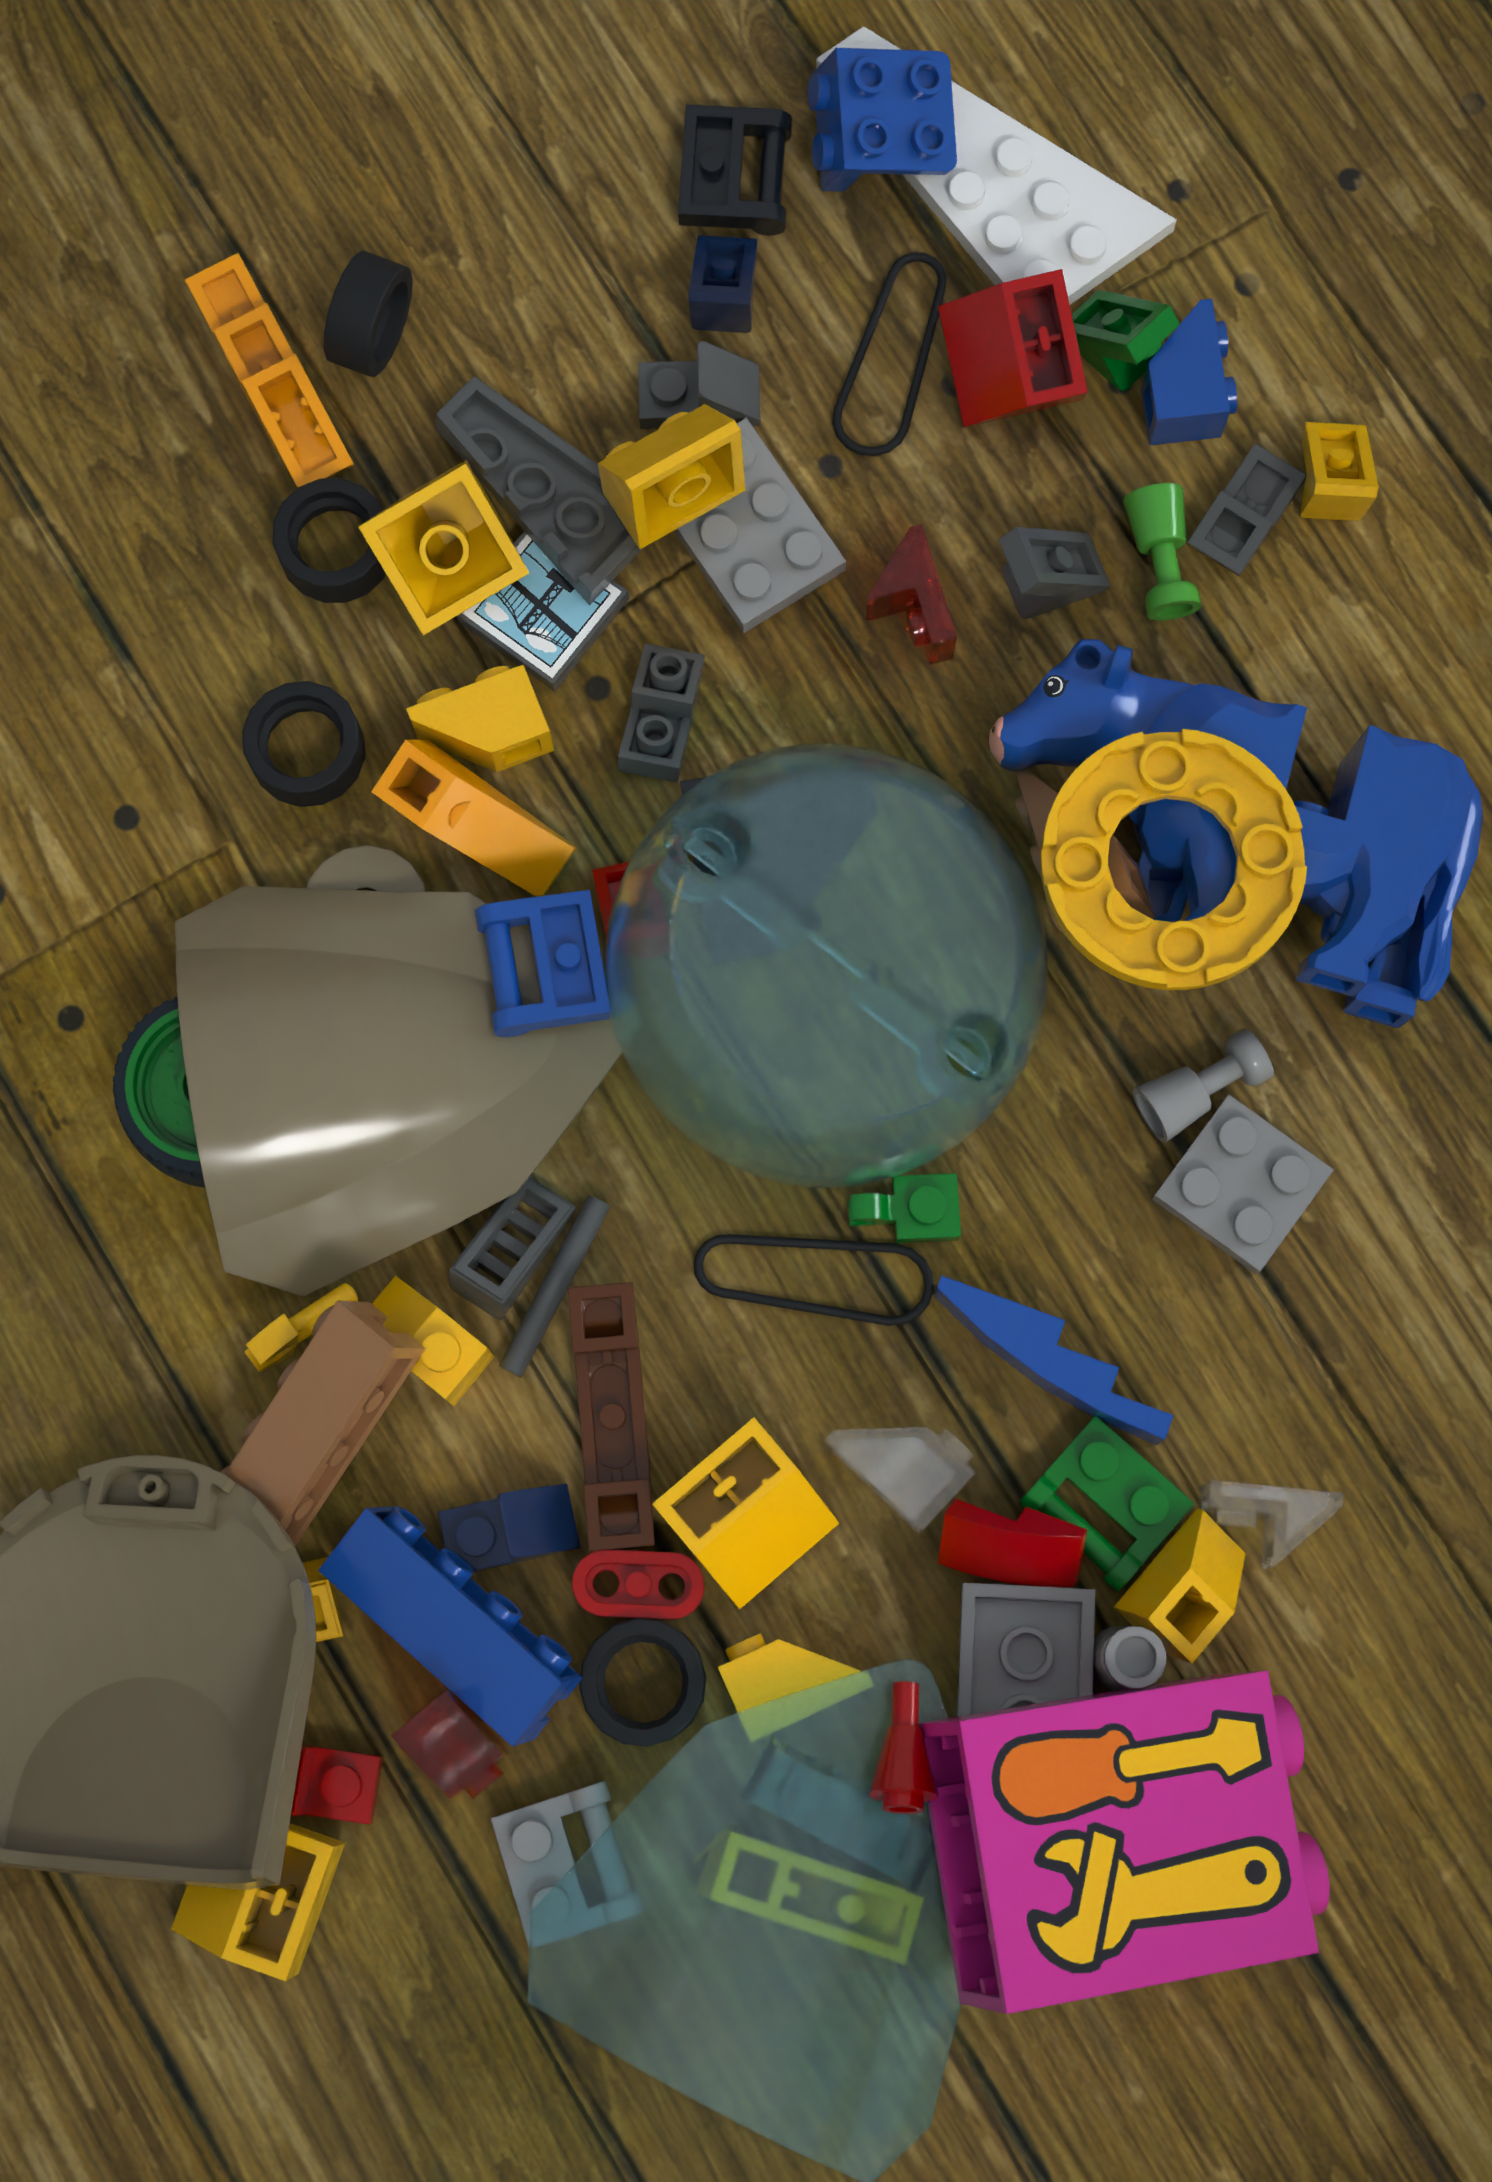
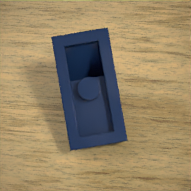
M698 235L689 286V309L693 329L739 333L751 331L753 286L757 262L756 238Z
M567 1483L497 1494L498 1498L438 1512L445 1548L452 1550L465 1559L473 1568L474 1573L581 1548Z

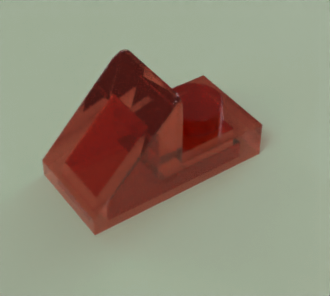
M921 524L909 528L869 594L865 619L870 621L906 611V622L913 646L916 648L924 645L929 665L953 659L957 636L923 525Z

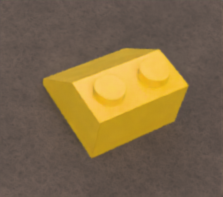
M706 404L689 413L680 412L672 415L662 423L659 430L637 442L629 441L618 445L609 452L604 460L598 463L602 492L639 549L644 548L746 491L741 429L734 419Z

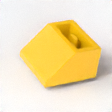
M755 1417L652 1503L657 1512L739 1610L840 1524L799 1469Z
M289 1823L280 1885L249 1890L187 1885L171 1930L224 1960L283 1981L291 1979L300 1972L345 1842Z

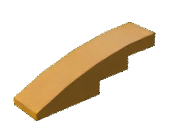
M239 253L185 279L186 286L296 487L298 488L317 479L330 478L354 466L296 353L294 354L274 315L268 304L264 302Z

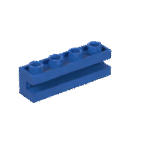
M397 1505L393 1508L391 1506L365 1508L318 1571L512 1747L535 1740L550 1721L546 1714L556 1701L568 1698L583 1678L568 1665L572 1661L571 1655L552 1638L543 1634L537 1637L519 1621L523 1614L511 1600L496 1591H491L488 1594L470 1578L474 1570L465 1559L447 1548H442L440 1551L422 1534L426 1531L425 1525L410 1511Z

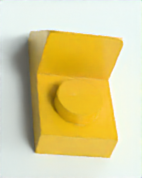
M1305 422L1302 449L1307 475L1300 508L1301 517L1346 521L1361 520L1377 498L1379 488L1367 426Z

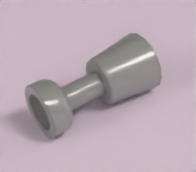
M1243 1028L1231 1035L1224 1047L1226 1057L1197 1074L1191 1068L1184 1066L1139 1085L1132 1090L1141 1116L1161 1142L1167 1143L1211 1109L1209 1096L1237 1079H1240L1247 1085L1258 1086L1274 1076V1069L1267 1052L1251 1031Z
M1112 1626L1101 1631L1094 1638L1093 1678L1102 1687L1111 1691L1144 1688L1154 1684L1162 1675L1166 1666V1650L1161 1639L1153 1631L1141 1626Z

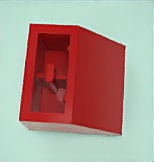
M1062 269L1000 283L938 306L963 428L1081 401L1088 393Z

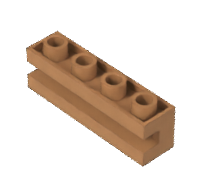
M337 1301L335 1305L330 1306L319 1316L312 1329L314 1337L300 1359L292 1362L281 1374L277 1383L278 1393L266 1411L258 1415L246 1428L242 1437L244 1445L231 1465L220 1471L249 1490L265 1504L283 1525L295 1546L426 1349L408 1333L390 1332L385 1328L383 1324L388 1317L370 1302Z

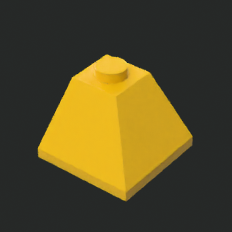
M467 459L415 489L358 526L422 635L427 634L529 574V570L499 514Z

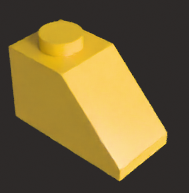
M396 1275L372 1303V1305L388 1317L383 1324L385 1328L390 1332L408 1333L426 1348L411 1372L453 1407L495 1358L484 1344Z
M761 1633L725 1649L730 1662L718 1667L750 1742L873 1686L866 1672L780 1639L766 1645Z

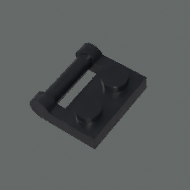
M686 104L678 206L679 225L751 229L755 233L766 236H775L783 233L786 229L787 216L786 208L781 205L785 142L792 136V116L788 112L778 109ZM744 136L758 137L762 140L758 201L740 200Z

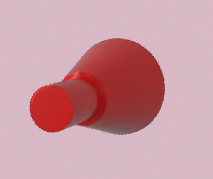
M899 1681L892 1683L891 1726L887 1729L869 1792L871 1798L882 1801V1810L889 1813H921L924 1811V1802L933 1801L938 1798L922 1728L919 1727V1684L915 1682Z

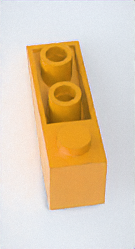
M405 740L371 791L421 829L536 897L545 896L577 848L429 740Z

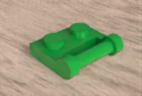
M1096 1415L1018 1502L1023 1509L1029 1507L1088 1529L1083 1554L1105 1573L1102 1580L1116 1592L1133 1577L1145 1560L1195 1504ZM1065 1479L1134 1540L1123 1554L1054 1493Z

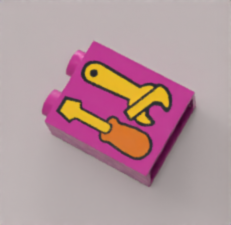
M1268 1670L1208 1675L1149 1685L1144 1688H1129L919 1723V1727L922 1728L938 1795L936 1800L928 1802V1809L959 2004L1010 2014L1319 1953L1313 1916L1322 1914L1328 1906L1330 1896L1329 1876L1323 1854L1314 1838L1307 1832H1297L1287 1777L1297 1775L1302 1768L1304 1760L1303 1734L1298 1716L1288 1699L1280 1694L1272 1695Z

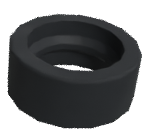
M361 250L352 257L335 288L327 313L323 339V350L327 361L371 377H376L385 369L399 343L408 317L413 287V278L409 267Z
M343 478L317 479L298 487L282 502L273 521L272 544L287 579L303 595L323 603H347L367 595L386 575L370 546H368L365 554L349 567L339 571H318L309 567L302 560L298 551V536L302 528L314 517L329 511H347L357 515L362 521L366 522L383 511L380 502L364 486Z
M311 681L285 683L266 692L250 709L242 730L243 754L260 786L278 801L298 807L324 805L342 796L358 779L365 760L364 734L348 701L331 687ZM315 711L324 714L335 723L340 733L341 747L337 758L327 769L311 777L295 778L282 773L273 765L269 757L268 740L271 732L283 719L296 713Z
M635 1618L614 1624L594 1640L582 1661L581 1676L583 1678L579 1683V1689L585 1712L602 1733L622 1744L648 1747L672 1740L692 1724L704 1702L707 1677L701 1655L685 1633L661 1620ZM638 1642L655 1643L668 1650L679 1663L683 1678L681 1695L674 1708L661 1719L647 1723L630 1721L618 1714L609 1703L604 1688L606 1668L613 1656L625 1646Z

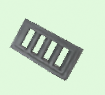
M529 1178L517 1193L500 1202L450 1268V1288L494 1318L502 1320L575 1213L576 1206L534 1179ZM524 1202L550 1220L543 1227L517 1209ZM509 1224L534 1241L528 1247L503 1231L504 1228ZM492 1246H495L516 1260L517 1264L514 1268L488 1253ZM480 1268L502 1284L497 1286L477 1273L476 1270Z

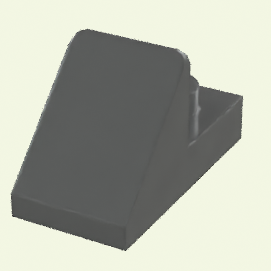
M697 341L698 361L638 362L640 429H657L672 415L680 412L689 413L704 404L734 419L736 423L747 418L752 426H760L759 364L705 341Z
M1015 527L998 539L1007 559V562L1002 566V574L1019 615L1023 619L1033 618L1102 593L1111 587L1091 537L1087 532Z

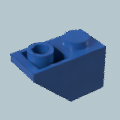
M1212 299L1200 300L1148 363L1141 387L1149 446L1221 438L1229 414L1236 413L1237 391L1235 380L1233 377L1224 376L1222 358H1226L1228 353L1227 328L1224 321H1216Z

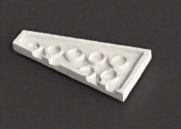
M863 26L818 57L816 69L835 48L901 49ZM953 81L952 96L957 153L955 168L946 175L902 174L994 285L1062 269L1070 305L1174 232L1177 221Z

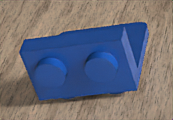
M835 48L811 74L808 83V104L812 111H816L817 134L812 144V162L814 169L820 171L821 191L844 192L862 174L946 175L955 168L957 153L950 60L945 53L923 50Z

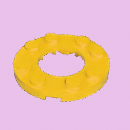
M1182 729L1181 732H1158L1143 734L1142 731L1115 740L1096 751L1070 775L1054 800L1042 836L1040 871L1043 889L1054 919L1064 935L1082 955L1100 969L1131 984L1152 989L1189 990L1203 988L1225 981L1248 969L1273 947L1288 927L1298 908L1306 881L1307 866H1305L1304 845L1301 834L1303 826L1293 800L1280 780L1264 763L1244 748L1219 736L1197 730ZM1162 799L1191 802L1212 813L1229 833L1236 854L1234 883L1224 901L1205 916L1177 922L1153 920L1131 908L1114 887L1108 867L1110 839L1120 821L1140 805Z

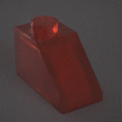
M452 1691L442 1693L391 1735L405 1753L450 1799L458 1797L462 1792L466 1791L473 1800L504 1774L497 1763L509 1753L485 1722Z

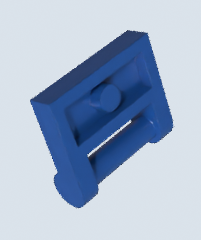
M590 890L495 902L480 906L474 911L477 930L485 933L497 1011L491 1015L495 1036L514 1037L526 1034L531 1030L610 1019L611 1009ZM523 925L529 926L541 1003L522 1005L510 929Z

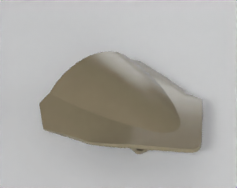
M242 886L176 920V982L184 1065L202 1174L224 1272L304 1297L374 1262L446 1230L517 1193L556 1145L629 1046L637 1031L638 1017L633 1005L618 992L606 985L611 1009L610 1019L531 1030L526 1034L514 1037L495 1036L491 1015L497 1011L485 933L477 930L474 912L478 907L487 903L469 892H389ZM515 926L510 929L522 1005L541 1003L530 932L523 926Z

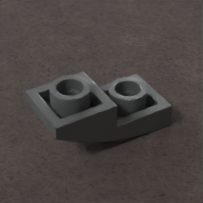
M644 644L631 692V709L618 754L617 771L678 782L696 707L705 655Z

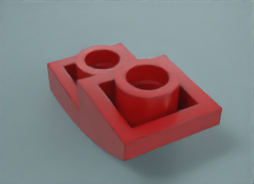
M955 1498L945 1512L938 1564L971 1575L1006 1583L1038 1587H1074L1079 1580L1088 1529L1029 1507H1025L1017 1521Z

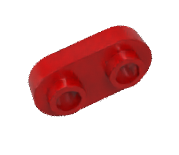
M598 1550L588 1554L579 1562L573 1574L572 1588L580 1606L596 1616L677 1620L687 1617L698 1608L704 1596L705 1582L698 1565L692 1559L680 1553ZM605 1571L615 1573L619 1580L618 1590L608 1597L600 1596L594 1586L596 1577ZM669 1574L679 1575L685 1583L683 1594L673 1600L666 1599L660 1592V1582Z

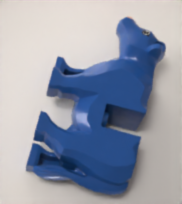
M1081 639L1073 646L1067 657L1046 674L1023 703L997 719L989 734L990 751L1003 769L1018 772L1042 764L1079 767L1088 757L1115 740L1142 731L1143 734L1158 732H1181L1182 729L1197 730L1219 736L1244 748L1264 763L1286 789L1307 707L1298 704H1277L1259 701L1218 685L1202 683L1193 685L1148 677L1131 669L1133 649L1117 645L1113 652L1099 639ZM1369 725L1339 763L1328 810L1311 802H1293L1303 826L1301 834L1304 845L1305 866H1307L1306 881L1299 904L1307 905L1319 917L1324 919L1321 939L1326 942L1324 946L1311 953L1299 964L1295 980L1347 995L1343 1009L1346 1014L1394 1028H1400L1414 1017L1417 999L1423 1002L1430 1001L1443 987L1450 972L1453 910L1466 887L1478 855L1483 823L1481 795L1468 774L1463 759L1435 743L1397 737L1378 727ZM1162 799L1140 805L1129 814L1130 819L1134 823L1136 838L1140 847L1137 865L1139 866L1155 914L1153 920L1179 921L1188 899L1190 915L1184 921L1203 917L1224 901L1234 883L1236 854L1229 833L1212 813L1191 802Z

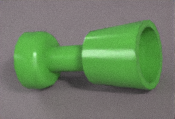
M1159 483L1141 487L1130 492L1123 499L1124 508L1138 551L1141 554L1152 556L1157 586L1151 588L1145 597L1147 617L1150 620L1167 621L1186 617L1197 612L1202 606L1199 590L1192 582L1181 580L1176 550L1180 549L1186 542L1184 490L1182 486L1175 483Z

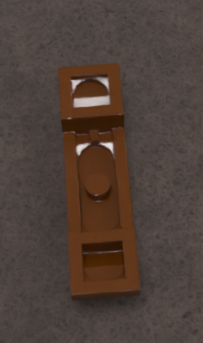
M633 1282L567 1288L572 1351L575 1356L589 1551L655 1545L646 1414Z

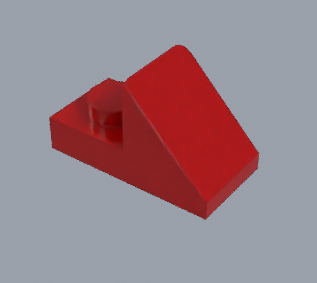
M302 1744L291 1816L308 1815L368 1825L373 1824L384 1756Z

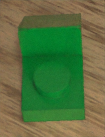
M1097 290L1072 314L1080 355L1107 381L1121 391L1127 390L1146 372L1149 361L1161 348L1162 341L1180 325L1168 304Z

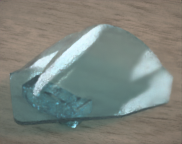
M910 1659L892 1661L771 1700L704 1725L644 1787L586 1853L530 1912L529 2004L617 2057L712 2110L784 2147L861 2182H874L930 2127L961 2007L958 1998L928 1802H924V1811L921 1813L895 1814L883 1811L882 1801L869 1796L888 1727L891 1726L892 1683L909 1681L919 1684V1723L947 1719L941 1695L932 1672L921 1662Z

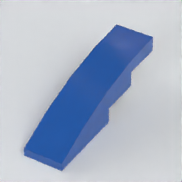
M941 1276L934 1297L982 1344L1033 1383L1089 1416L1094 1417L1096 1415L1104 1423L1154 1445H1158L1166 1439L1173 1418L1172 1414L1111 1393L1119 1367L1057 1345L1065 1320Z

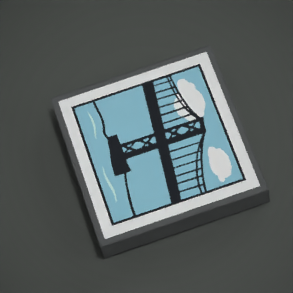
M524 531L514 544L529 570V574L457 615V619L464 627L518 666L524 665L528 673L553 691H556L629 600V592L613 580L589 606Z

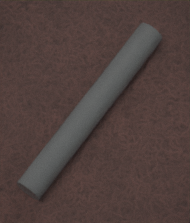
M591 1195L587 1196L499 1364V1367L522 1378L567 1292V1288H569L610 1209L607 1203Z

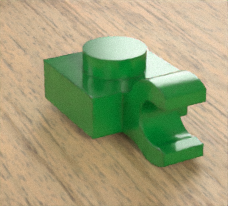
M957 1173L893 1176L891 1179L892 1195L880 1193L851 1194L850 1200H848L849 1227L894 1224L895 1243L958 1241L961 1238Z

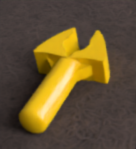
M342 1283L288 1319L285 1314L281 1315L246 1344L249 1349L244 1351L259 1372L294 1355V1350L298 1343L312 1335L315 1322L326 1309L335 1305L337 1301H358L355 1290L349 1284Z

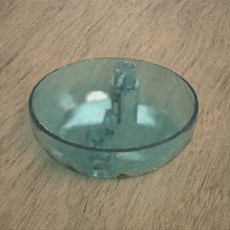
M836 743L798 744L769 749L737 760L709 775L677 799L651 826L631 857L614 897L607 924L604 952L605 980L614 1030L625 1058L642 1088L665 1117L689 1139L724 1162L756 1176L785 1184L808 1187H852L888 1180L927 1165L957 1147L981 1127L1014 1086L1027 1064L1038 1037L1046 1003L1048 961L1044 927L1038 903L1025 870L1007 840L989 818L965 795L932 772L887 753L870 748ZM692 854L715 872V876L702 872L687 858V855ZM946 1054L962 1065L968 1076H964L955 1070Z

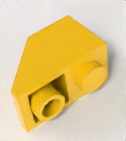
M524 665L512 669L508 666L488 669L477 676L475 683L454 691L450 688H439L430 691L418 699L417 705L406 708L418 740H429L446 752L494 772H500L555 751L549 727Z
M1196 1508L1116 1603L1114 1608L1132 1626H1141L1153 1631L1161 1639L1167 1655L1192 1664L1235 1613L1246 1553L1203 1509Z

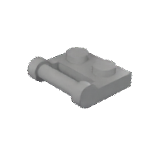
M606 1780L491 1818L530 1951L646 1912L640 1892L633 1893L606 1802L612 1799ZM577 1811L581 1812L608 1901L593 1907L589 1906L563 1820V1816Z

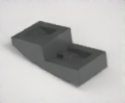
M1254 444L1225 490H1221L1187 542V545L1235 575L1240 576L1306 480V474L1259 445Z

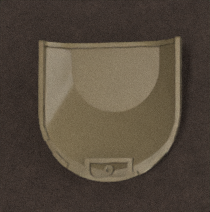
M135 1455L108 1459L77 1469L78 1478L65 1483L50 1493L40 1488L18 1504L0 1521V1526L4 1529L0 1535V1867L236 1890L280 1885L316 1652V1618L312 1592L305 1567L288 1533L268 1507L249 1490L219 1471L182 1458L160 1455Z

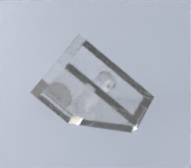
M928 1427L833 1430L824 1442V1446L918 1534L929 1525L976 1473L967 1464L973 1457V1454L946 1429L938 1436Z

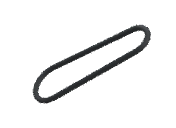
M913 252L903 255L894 262L889 270L834 407L832 424L836 437L847 449L859 455L878 456L889 453L902 443L909 431L939 316L938 306L942 305L947 281L944 267L936 258L926 253ZM915 261L924 262L936 271L938 283L900 429L896 436L884 445L877 447L861 446L853 442L843 430L841 423L843 408L899 270L907 263Z
M727 1234L716 1235L705 1241L697 1250L694 1259V1275L700 1286L712 1295L886 1326L903 1325L918 1318L930 1304L934 1291L933 1274L926 1260L914 1249L896 1243ZM719 1244L897 1253L909 1257L918 1265L923 1274L924 1291L921 1300L913 1310L903 1315L885 1316L721 1288L713 1285L707 1279L703 1269V1262L710 1249Z

